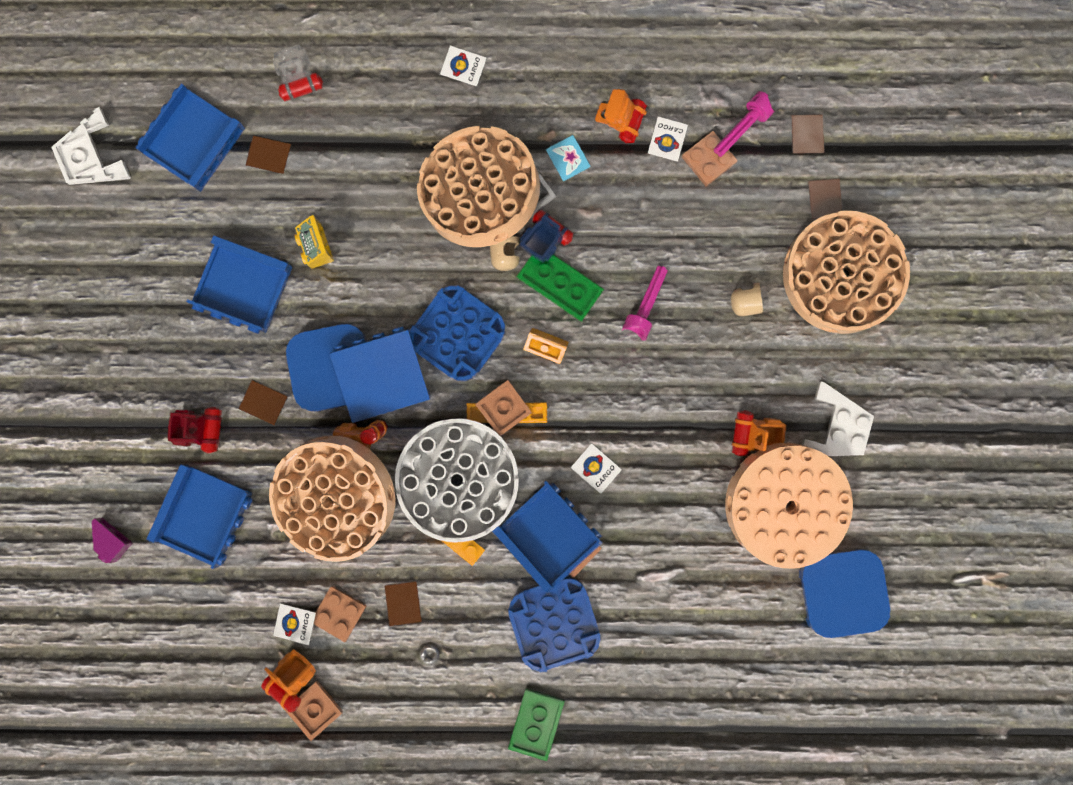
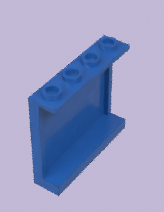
M181 83L173 91L168 103L163 105L159 116L150 123L149 130L139 139L136 149L201 192L245 130V127L238 120L230 118L188 90Z
M213 235L211 243L214 247L192 301L187 299L186 302L193 305L191 309L201 313L207 310L211 312L210 316L222 320L225 317L230 319L229 323L238 327L244 324L248 326L247 330L259 334L262 331L266 333L292 266L286 262Z
M398 327L392 329V333L385 335L384 332L372 335L373 339L365 341V338L353 341L354 345L348 347L345 344L333 347L334 351L329 353L352 423L430 400L431 396L420 368L409 328Z
M180 464L146 540L153 543L160 542L211 565L210 568L212 569L218 568L226 561L227 555L225 553L228 547H231L235 541L236 536H234L237 528H240L244 520L242 515L245 509L247 510L252 503V492L188 464Z
M545 481V485L492 532L546 593H549L602 544L600 540L602 535L594 527L590 529L586 525L588 520L581 512L576 514L573 511L574 505L567 497L563 500L559 495L561 490L554 483L549 484Z

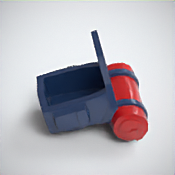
M541 209L534 214L532 222L535 225L525 231L520 238L521 242L519 245L529 255L544 263L549 261L557 251L556 246L560 243L564 246L568 245L573 240L574 233Z

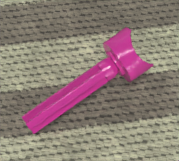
M758 91L747 102L746 107L749 112L714 148V153L722 157L757 120L765 122L771 117L775 111L771 107L768 94Z
M657 265L637 314L627 316L622 331L630 330L636 333L641 340L647 339L652 328V323L647 318L668 270L666 267Z

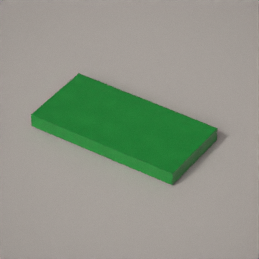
M555 255L544 263L531 256L516 276L517 279L580 322L583 321L604 291L598 284Z

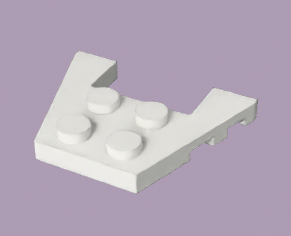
M100 107L96 108L88 119L84 118L80 122L81 125L73 132L69 131L51 147L64 179L69 185L131 178L126 164L122 160L106 167L103 166L90 135L92 132L109 126Z
M819 382L814 399L833 404L832 416L824 444L803 439L802 445L818 450L827 456L864 455L874 416L826 383Z

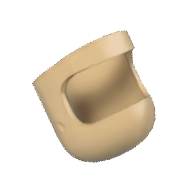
M512 236L503 242L490 246L491 263L495 269L509 271L518 266L520 257L515 256V248L520 244L519 237Z
M754 283L753 288L749 290L738 288L732 292L731 307L736 315L749 316L763 312L760 283Z

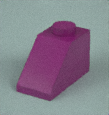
M103 517L92 520L93 551L98 554V558L104 563L117 562L133 543Z

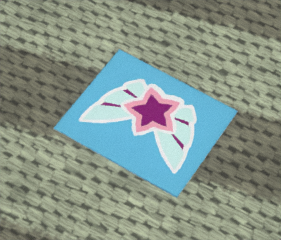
M573 135L546 149L563 182L591 167Z

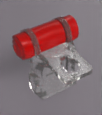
M300 44L273 53L274 69L282 79L278 92L284 102L292 101L295 98L323 89L322 78L317 73H312L309 69L311 64L309 56Z

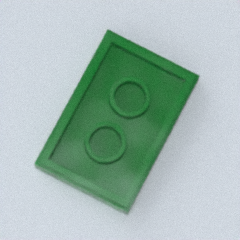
M526 688L508 750L547 761L565 700Z

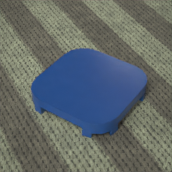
M458 285L441 288L437 292V295L422 316L412 326L410 336L415 352L450 378L456 381H468L481 371L505 336V324L498 312L492 310L464 288Z
M341 324L306 331L295 335L289 341L286 347V358L293 395L296 403L301 408L311 412H320L346 406L329 353L334 351L333 347L345 344L348 347L354 345L353 341L365 338V341H367L366 336L357 327L350 324Z
M864 549L830 553L822 560L802 567L799 570L807 614L805 619L808 626L815 633L825 638H836L881 630L888 623L890 603L884 567L876 554Z
M564 578L549 593H546L538 585L517 593L511 600L508 610L509 618L522 660L532 670L547 672L549 669L583 658L588 659L598 649L601 641L600 632L587 591L577 579Z

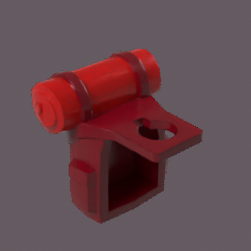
M208 407L204 410V413L195 414L193 410L188 409L176 410L170 413L168 441L172 442L173 445L183 447L191 446V444L201 445V450L206 453L218 451L222 410L216 407Z

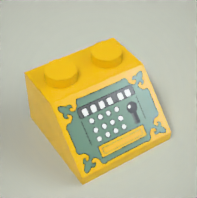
M314 215L309 216L295 227L297 234L294 236L298 246L302 247L303 253H301V258L304 264L313 269L334 261L323 226Z

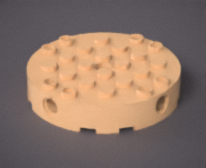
M473 126L458 130L433 147L434 151L422 163L419 171V183H417V195L421 209L434 229L444 238L455 244L466 247H486L503 242L521 230L536 209L540 195V179L537 168L525 144L519 138L507 133L506 130L492 126L491 128Z
M838 211L813 221L794 239L785 257L783 282L790 303L803 319L827 332L849 334L866 330L881 323L899 307L908 289L910 264L907 261L902 241L897 234L895 235L887 227L886 223L863 212ZM843 268L849 272L848 277L844 274Z
M321 436L301 444L287 454L277 465L269 489L272 515L280 531H284L290 538L289 542L300 551H306L314 555V558L325 561L353 559L370 549L390 526L395 510L393 482L382 461L363 444L341 436Z
M777 443L766 446V451L759 450L754 454L752 453L740 464L739 469L732 476L728 485L725 510L729 527H731L735 538L748 552L759 560L775 567L800 568L822 560L840 544L851 522L853 499L851 488L844 472L830 457L805 445ZM790 501L792 504L786 508L787 503Z

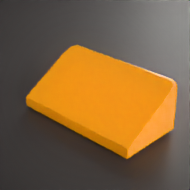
M532 328L523 350L560 364L569 342Z

